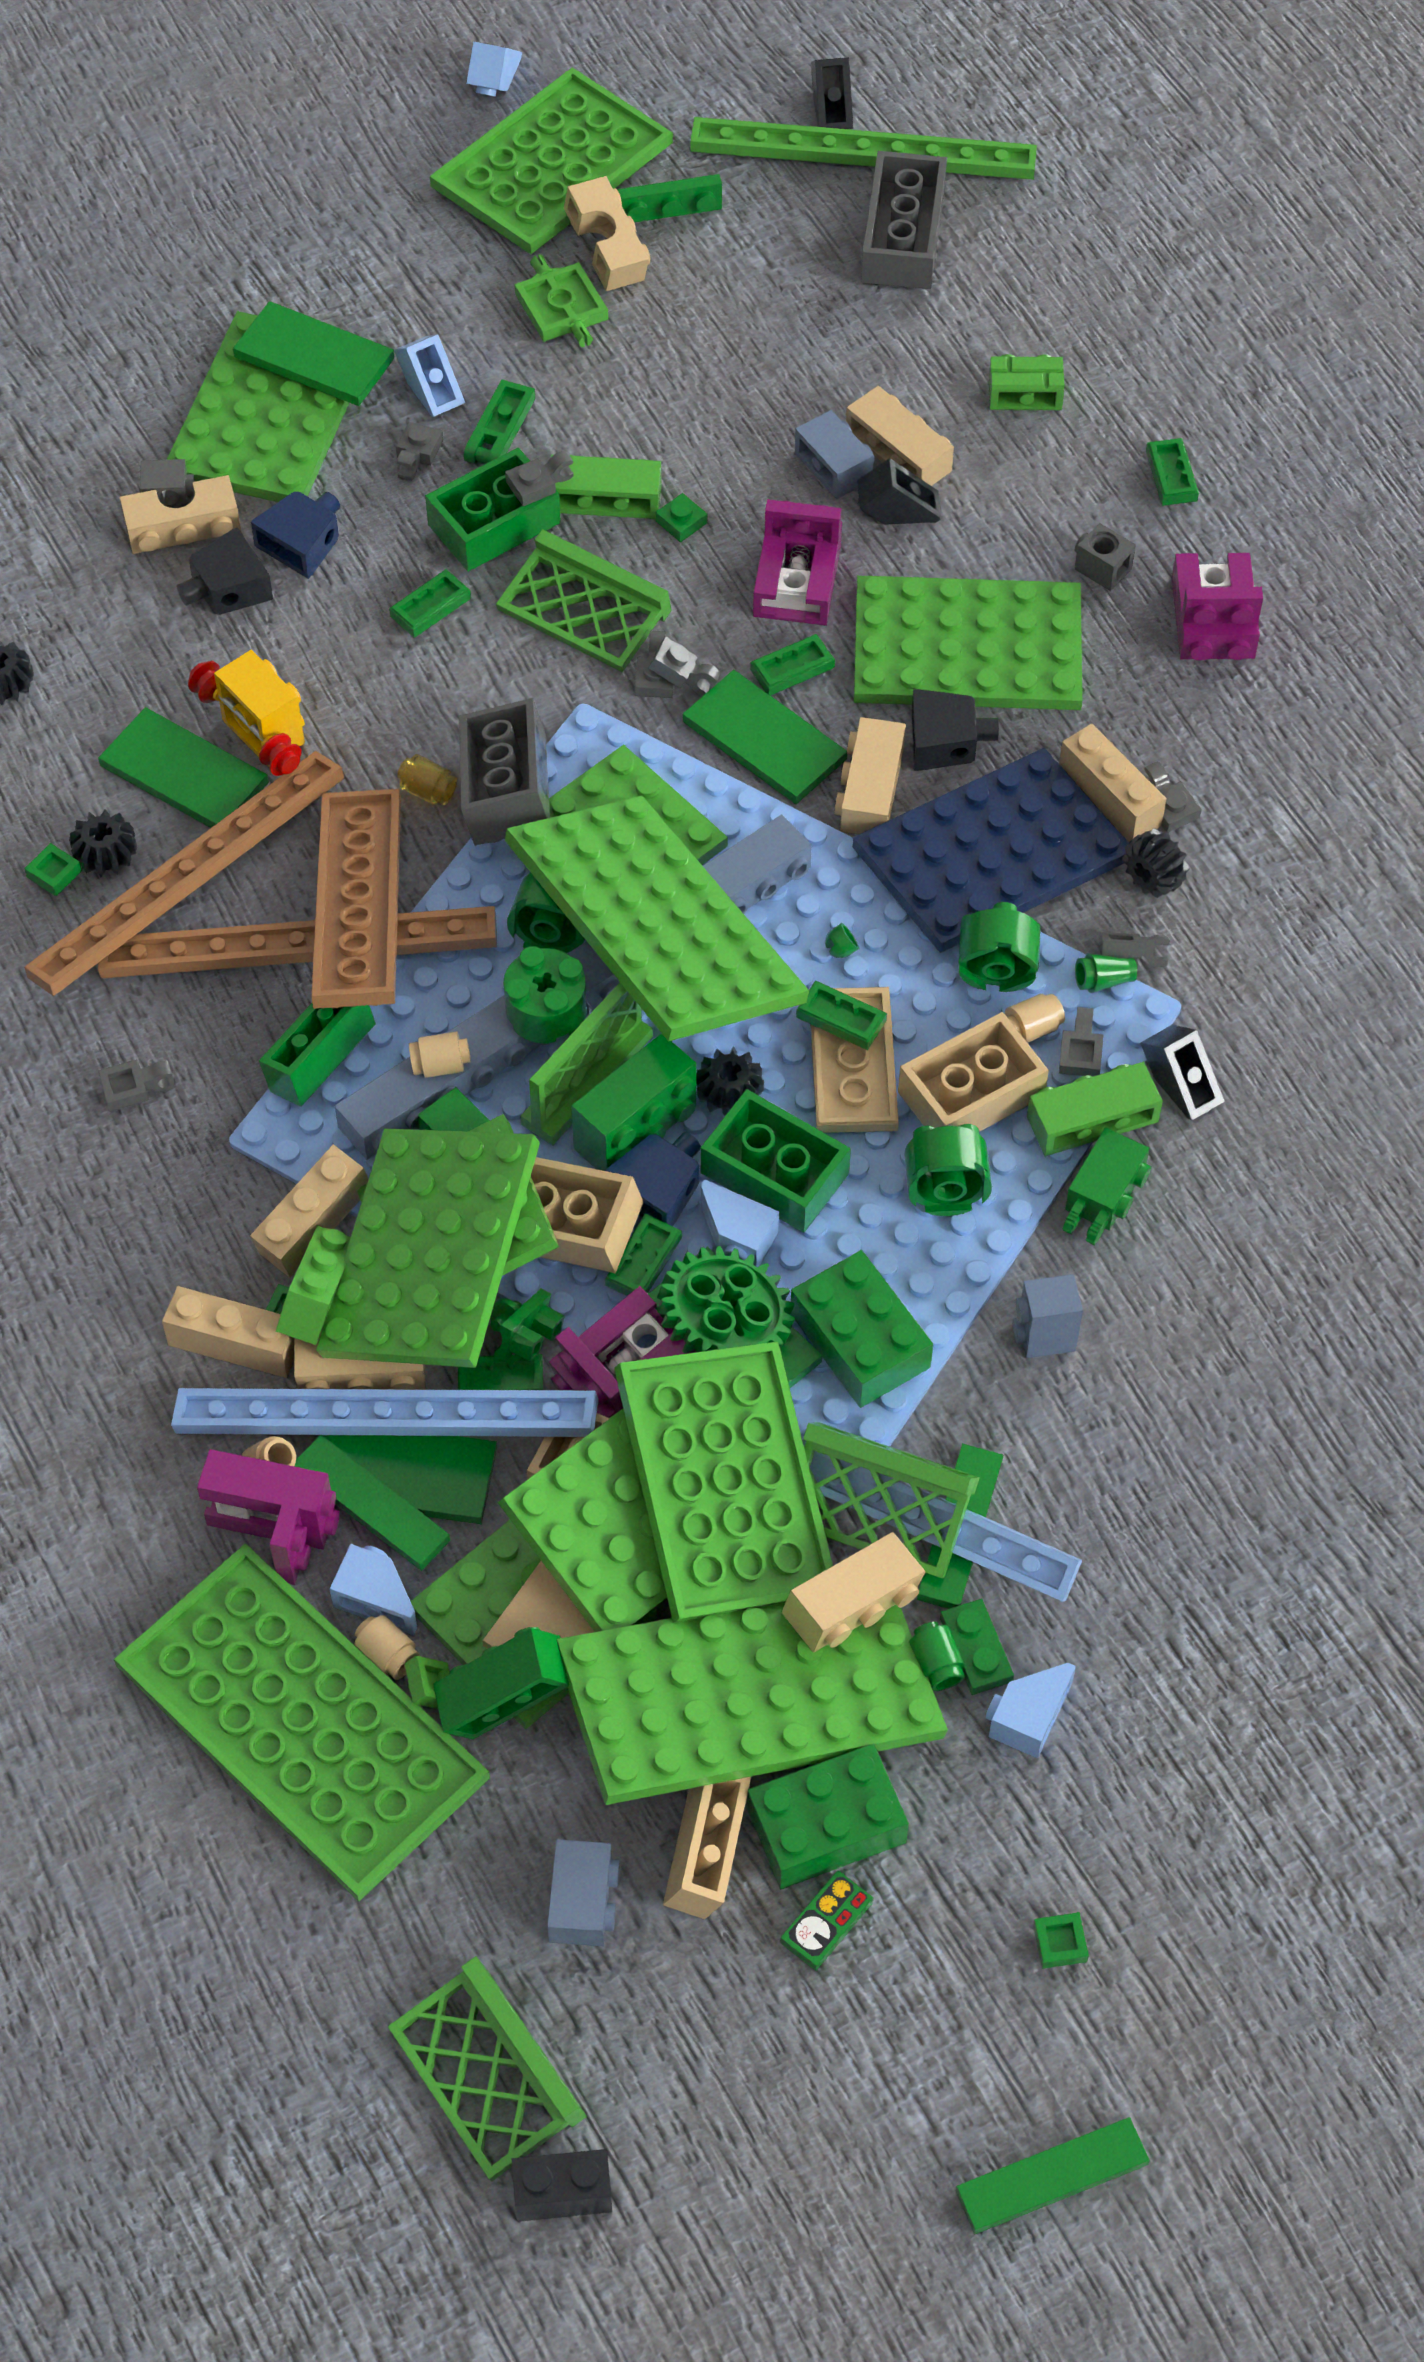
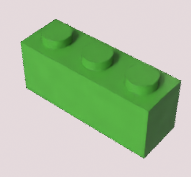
M570 455L573 464L569 465V468L574 473V476L565 482L555 483L556 490L559 493L560 513L656 519L662 487L661 461Z
M1143 1061L1133 1065L1122 1064L1110 1072L1093 1077L1090 1075L1082 1076L1073 1083L1056 1088H1042L1029 1097L1027 1119L1044 1156H1048L1097 1141L1105 1127L1121 1134L1158 1123L1163 1100Z
M317 1225L288 1290L276 1332L314 1345L317 1344L347 1264L344 1258L350 1242V1236L337 1229H327Z

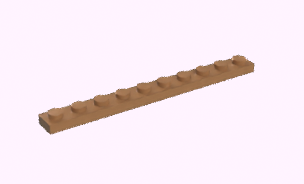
M314 751L302 760L292 773L283 774L24 967L27 978L52 996H55L322 796V793H326L344 779L342 767L319 752Z
M495 906L398 913L397 955L497 947ZM315 920L136 934L98 963V971L101 978L313 962Z

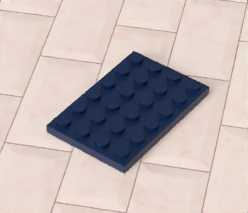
M1042 748L853 837L852 847L935 948L942 953L959 944L961 919L963 916L985 909H993V906L999 902L1012 903L1016 905L1017 911L1024 913L1125 864L1122 856L1126 853L1125 847L1129 843L1045 748Z

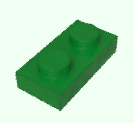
M982 1598L941 1611L940 1620L942 1625L950 1627L964 1661L965 1667L962 1671L971 1695L1009 1684V1682L1014 1680V1673Z

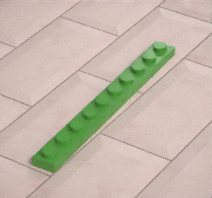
M694 117L690 141V152L872 167L876 166L878 151L947 157L946 173L1034 180L1037 145L703 117Z

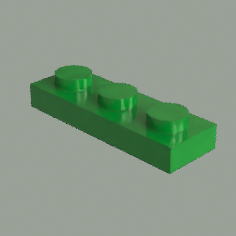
M720 174L617 189L621 197L622 207L626 215L632 217L634 223L722 209V181Z

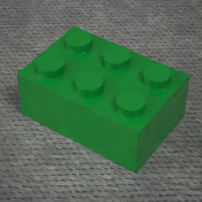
M519 447L425 495L428 526L468 572L537 536L542 529L547 531L561 523L560 499L557 490L556 493L522 506L506 483V471L530 462Z
M662 1033L571 1105L574 1150L595 1169L605 1171L649 1135L657 1134L663 1138L669 1128L678 1121H686L695 1111L696 1062L672 1041L668 1042Z
M746 1089L701 1146V1174L737 1194L779 1211V1219L804 1233L849 1175L851 1148Z
M863 1250L856 1252L791 1289V1302L794 1303L791 1315L795 1317L797 1324L814 1347L822 1354V1358L860 1408L931 1368L933 1342Z
M874 1743L748 1789L747 1811L780 1890L907 1843L909 1822Z

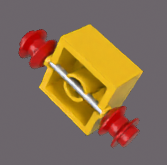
M251 649L221 669L216 662L207 661L197 664L191 670L188 679L189 690L193 693H198V698L203 703L219 701L222 720L259 757L260 762L269 767L273 775H287L298 767L302 754L300 746L305 744L303 734L305 722L299 707L301 697L293 684L290 682L285 683L278 676L270 661L267 659L262 660Z

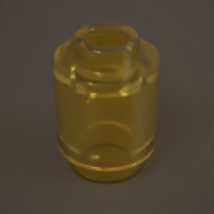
M419 754L406 758L401 763L397 773L401 789L433 805L436 803L447 804L457 787V777L451 775V770Z

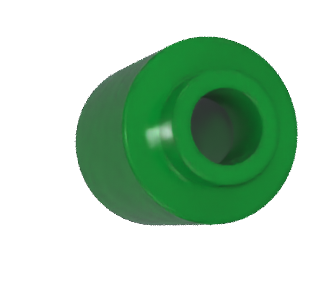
M935 1621L917 1627L913 1632L915 1636L909 1640V1643L924 1676L929 1679L932 1690H946L962 1682L965 1678L962 1671L965 1664L950 1627L939 1625Z

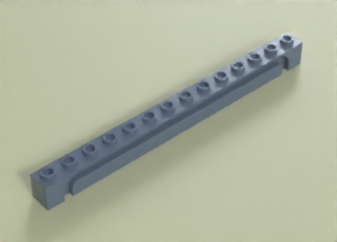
M781 814L703 865V867L742 913L745 914L748 908L760 900L771 898L780 887L792 879L797 880L806 874L811 867L812 844ZM586 941L568 954L577 958L583 966L586 981L587 1018L619 984V980ZM504 995L447 1032L458 1031L459 1039L467 1038L471 1063L464 1064V1072L425 1078L424 1074L414 1076L411 1059L408 1057L335 1105L338 1128L366 1160L377 1154L384 1128L419 1130L418 1114L455 1087L464 1095L475 1088L484 1087L492 1081L496 1074L509 1066L518 1065L528 1053L540 1045H547L526 1040L515 1032L513 1025L507 1018Z

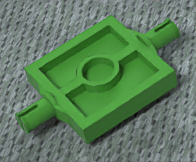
M539 254L538 259L534 256L530 264L537 274L531 279L514 284L516 297L541 339L545 342L568 333H573L579 346L585 347V343L589 346L593 341V337L586 327L608 320V309L579 262L563 268H550L543 255Z

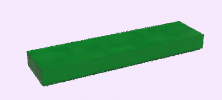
M320 1435L296 1459L295 1467L328 1473L331 1490L336 1492L335 1504L420 1571L450 1542L449 1533L324 1436Z
M962 1443L955 1469L980 1477L975 1494H971L967 1510L986 1518L1004 1455ZM946 1497L947 1501L957 1504L958 1500ZM932 1544L928 1563L937 1566L942 1551L941 1547ZM952 1553L945 1578L924 1573L917 1600L947 1609L961 1605L973 1562Z
M1128 2117L957 2185L955 2191L975 2235L1145 2167L1149 2164L1150 2160L1131 2118Z

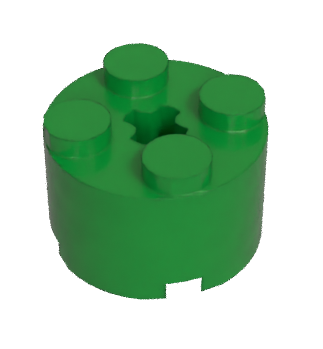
M530 872L521 882L507 918V928L511 936L514 938L515 934H517L524 941L522 946L524 949L530 946H537L541 949H555L568 953L582 945L585 941L584 937Z
M999 902L993 906V909H985L963 916L960 927L958 959L959 975L962 980L970 986L981 990H986V984L999 986V992H1012L1030 986L1035 981L1039 968L1040 924L1027 914L1017 911L1016 905L1009 902Z
M530 946L523 949L520 956L509 965L503 982L507 1018L519 1036L535 1043L557 1042L556 1038L568 1033L570 1036L585 1020L587 1013L586 981L582 963L577 958L559 950Z
M962 1124L960 1126L936 1128L921 1126L914 1130L913 1139L907 1144L904 1152L908 1194L914 1206H916L917 1202L925 1206V1212L931 1215L954 1216L971 1211V1204L982 1198L983 1204L989 1198L992 1184L988 1151L985 1140L979 1134L978 1127L973 1124Z

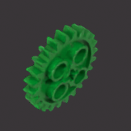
M717 1246L713 1255H710L704 1247L700 1248L697 1257L687 1252L682 1262L679 1260L674 1261L671 1270L666 1272L661 1283L662 1286L657 1295V1298L661 1300L657 1313L665 1315L661 1325L663 1328H674L670 1337L671 1341L683 1339L686 1342L682 1350L684 1353L690 1352L693 1349L704 1352L770 1342H778L781 1349L791 1333L790 1329L795 1320V1317L790 1315L794 1308V1303L786 1301L790 1292L789 1288H777L781 1276L773 1275L768 1277L766 1272L769 1264L765 1263L759 1267L754 1266V1255L752 1254L745 1260L739 1259V1252L736 1248L733 1249L730 1256H725L721 1246Z

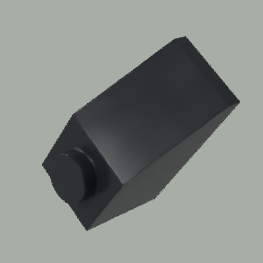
M849 57L811 61L812 91L818 127L853 129Z
M890 458L857 480L860 509L866 515L874 517L885 525L937 523L942 519L939 491Z
M1172 1024L1140 1043L1154 1079L1189 1120H1193L1225 1102L1197 1030Z

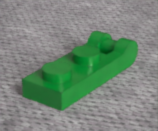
M501 379L465 447L464 461L473 464L479 461L487 464L508 452L536 399L534 388ZM485 443L493 445L491 450L483 448Z

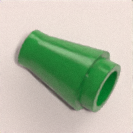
M1088 953L1085 958H1078L1076 961L1075 979L1077 986L1080 990H1088L1089 993H1094L1126 982H1135L1137 979L1136 961L1134 958H1118Z

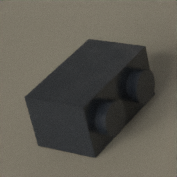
M607 2149L511 2158L517 2222L612 2212Z

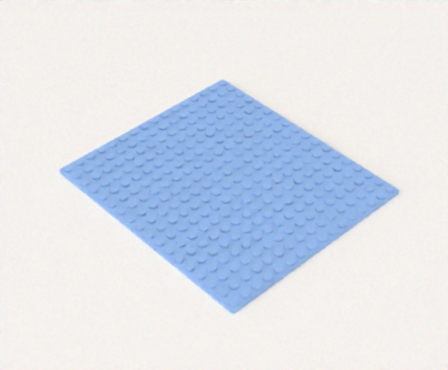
M579 704L546 744L549 798L624 744L728 837V846L706 863L782 814L812 844L811 867L801 878L797 880L792 879L780 887L771 898L760 900L748 908L744 915L808 990L815 980L831 988L889 987L899 1121L898 1131L825 1133L851 1148L849 1175L804 1233L779 1219L778 1234L760 1266L765 1263L769 1264L766 1272L768 1277L773 1275L781 1276L777 1288H789L790 1292L786 1301L791 1302L792 1288L856 1252L863 1250L933 1342L931 1368L862 1408L857 1405L823 1358L822 1363L790 1388L802 1437H804L808 1423L820 1422L891 1446L1093 1144L1091 1142L1044 1156L1027 1119L1028 1106L979 1132L986 1142L992 1184L989 1198L983 1204L982 1198L972 1203V1210L960 1215L936 1216L926 1213L925 1206L917 1202L916 1206H914L908 1194L904 1152L907 1144L913 1139L914 1130L923 1126V1124L898 1093L900 1066L1001 1012L1005 1014L1006 1008L1038 994H1054L1063 1006L1065 1013L1064 1023L1060 1024L1056 1031L1033 1040L1028 1044L1049 1070L1046 1087L1056 1088L1073 1083L1076 1079L1082 1077L1059 1074L1063 1030L1074 1031L1077 1007L1094 1008L1091 1033L1103 1034L1100 1074H1103L1122 1064L1133 1065L1144 1061L1146 1065L1147 1059L1140 1043L1171 1026L1180 1014L1181 1004L1178 1000L1138 980L1094 993H1089L1088 990H1080L1075 979V964L1078 958H1085L1086 954L1042 932L1040 933L1039 968L1036 973V979L1030 986L1012 992H999V986L986 984V990L972 987L963 981L959 975V944L942 953L935 948L853 849V837L588 704ZM470 838L411 911L424 912L495 906L497 947L397 955L395 1004L370 1005L376 1025L302 1107L271 1093L268 1088L231 1134L229 1142L234 1150L297 1184L334 1144L364 1167L369 1178L376 1154L366 1160L342 1133L337 1125L335 1105L410 1057L409 1043L418 1042L419 1037L447 1033L504 995L503 982L506 970L520 956L524 949L522 947L524 941L517 934L513 938L509 933L507 918L523 878L530 873L505 842V839L496 843L474 846L473 840ZM840 923H843L850 930L859 945V949L844 958L831 956L829 953L831 948H826L825 946L826 935ZM799 1005L672 1040L674 1044L696 1062V1073L697 1070L701 1069L703 1057L714 1059V1053L717 1048L724 1055L729 1054L733 1046L738 1056L750 1052L752 1063H760L762 1068L764 1091L759 1096L816 1128L811 1028L809 1023L796 1018V1010ZM642 1010V1021L653 1028V1037L647 1042L648 1044L660 1035L661 1032ZM569 1033L556 1038L557 1042L540 1045L528 1053L518 1065L507 1067L496 1074L486 1086L475 1088L465 1096L489 1120L504 1114L511 1125L513 1133L534 1134L521 1125L520 1119L523 1112L531 1105L529 1079L566 1041ZM696 1085L695 1111L686 1121H678L669 1128L663 1139L673 1144L683 1132L694 1136L702 1146L723 1120L722 1109L718 1108L709 1112L707 1102H700L697 1097ZM572 1125L553 1146L534 1134L540 1142L536 1157L595 1169L574 1150ZM701 1150L693 1158L699 1164V1184L673 1226L682 1230V1239L649 1292L662 1283L666 1272L671 1270L675 1260L683 1261L687 1252L696 1256L701 1247L706 1248L708 1246L713 1252L716 1250L701 1209V1184L705 1179L721 1187L724 1186L701 1174ZM359 1201L349 1212V1214L355 1216L356 1218L358 1216V1212L361 1206V1201ZM639 1215L630 1237L632 1236L638 1224L642 1220V1217H640ZM538 1257L503 1275L497 1292V1296L500 1298H507L512 1301L517 1300L523 1305L540 1288L551 1293L548 1307L565 1316L561 1332L569 1326L578 1337L627 1297L605 1286V1278L609 1273L607 1271ZM794 1320L792 1327L796 1331H798L814 1347V1345L802 1331L800 1326ZM651 1334L644 1335L638 1340L636 1346L648 1348L656 1342L657 1337Z

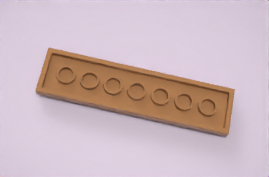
M399 789L322 793L311 994L313 1009L395 1004L401 814Z

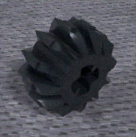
M0 641V704L2 706L6 699L12 698L18 702L19 693L29 692L30 682L33 681L34 676L29 655L25 649H19L14 641L6 646Z
M104 809L101 816L95 817L89 812L88 821L76 820L75 831L70 833L69 842L72 848V857L80 861L82 869H84L86 874L96 869L100 877L103 876L106 870H112L118 875L119 865L130 866L131 855L136 854L137 844L134 838V828L130 822H125L121 813L110 817V814Z
M1155 828L1145 831L1143 834H1138L1130 840V844L1125 847L1126 853L1122 856L1123 862L1128 866L1125 872L1134 879L1133 885L1138 884L1141 886L1144 894L1151 893L1154 897L1158 898L1169 892H1174L1187 879L1186 873L1190 870L1189 865L1184 861L1187 854L1179 849V842L1171 840L1167 831L1160 833Z
M734 1046L729 1054L724 1055L717 1048L714 1053V1059L703 1057L701 1069L697 1070L696 1073L697 1097L699 1101L707 1102L709 1112L721 1108L724 1117L746 1089L758 1096L764 1091V1080H762L760 1063H752L750 1052L738 1056Z

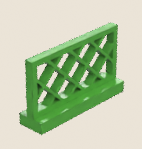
M542 529L534 540L536 548L496 603L497 610L623 672L650 634V630H653L659 620L664 622L672 611L668 591ZM539 562L553 568L555 576L533 581L531 574ZM577 580L584 584L585 592L564 597L562 583ZM554 585L558 586L560 598L538 603L535 590ZM532 591L535 604L521 608L511 604L516 595ZM609 596L616 600L617 607L595 612L592 599ZM589 601L591 614L570 619L567 609L568 605ZM563 607L566 620L551 624L543 620L541 612ZM640 611L648 615L643 624L627 628L624 618L625 614ZM620 616L623 629L601 634L598 621ZM594 622L597 636L585 639L574 636L572 628ZM626 639L627 647L619 658L606 652L604 643Z
M620 982L529 1079L531 1105L520 1116L521 1125L552 1146L572 1125L571 1105L639 1052L653 1037V1028L642 1021L641 1007Z
M820 1422L808 1423L803 1437L806 1440L804 1449L816 1498L824 1513L821 1515L822 1521L827 1519L831 1527L823 1526L826 1538L862 1550L878 1540L873 1529L894 1519L904 1540V1546L908 1548L909 1552L925 1570V1573L945 1578L971 1494H975L980 1477ZM815 1451L828 1455L837 1473L818 1483L810 1468ZM840 1460L851 1463L853 1465L844 1469ZM863 1467L870 1470L877 1487L857 1497L847 1474ZM880 1474L892 1477L893 1479L884 1483ZM840 1478L850 1501L830 1510L820 1488ZM903 1481L911 1485L918 1501L897 1510L887 1488ZM920 1488L932 1491L934 1493L924 1497ZM880 1492L891 1514L871 1524L860 1502ZM940 1495L958 1500L952 1518L938 1525L927 1502ZM854 1506L864 1528L848 1535L841 1532L833 1515ZM921 1506L931 1529L911 1539L900 1516ZM949 1526L946 1538H944L941 1530ZM867 1533L871 1542L858 1537ZM935 1534L942 1549L937 1566L922 1561L914 1543Z
M475 1956L461 1966L463 1972L391 2023L388 2028L488 2179L492 2182L512 2167L511 2158L526 2157L568 2125L574 2127L585 2119L587 2115L486 1967ZM464 1987L472 1999L468 2019L445 2016L448 1998ZM438 2006L437 2014L429 2013ZM478 2009L487 2022L476 2020ZM418 2020L435 2022L430 2047L412 2045L403 2031ZM443 2023L466 2026L462 2052L438 2048ZM475 2028L493 2030L497 2035L494 2057L470 2053ZM504 2047L512 2059L502 2058ZM418 2053L428 2054L426 2065ZM436 2056L460 2059L455 2085L436 2082L432 2076ZM468 2061L492 2064L487 2090L463 2086ZM500 2065L519 2068L522 2072L523 2078L519 2095L495 2091ZM529 2084L539 2098L527 2096ZM443 2091L454 2092L452 2103H450ZM462 2094L486 2097L481 2123L463 2121L458 2115ZM494 2099L518 2102L513 2128L489 2125ZM526 2104L545 2106L553 2118V2121L538 2132L521 2130ZM468 2129L479 2130L477 2142ZM487 2132L511 2135L508 2154L492 2165L483 2152ZM519 2137L528 2138L518 2146Z

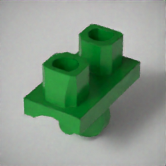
M540 1288L523 1305L517 1300L512 1301L507 1298H500L494 1302L490 1316V1326L492 1330L500 1331L502 1336V1344L494 1352L495 1358L505 1362L514 1353L531 1362L542 1349L544 1337L553 1341L560 1334L565 1316L548 1307L551 1293Z

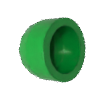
M843 923L831 929L826 935L825 946L826 948H831L829 953L833 957L844 958L859 949L856 939Z

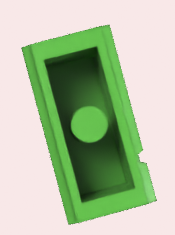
M1011 354L991 356L989 368L990 410H1062L1065 386L1063 357H1051L1045 354L1036 357H1016Z

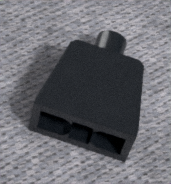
M238 527L193 553L189 558L192 578L177 585L179 596L186 606L204 598L213 613L217 615L273 599L270 575Z
M913 689L911 719L914 771L972 763L975 761L977 741H998V718H976L975 699L972 696Z

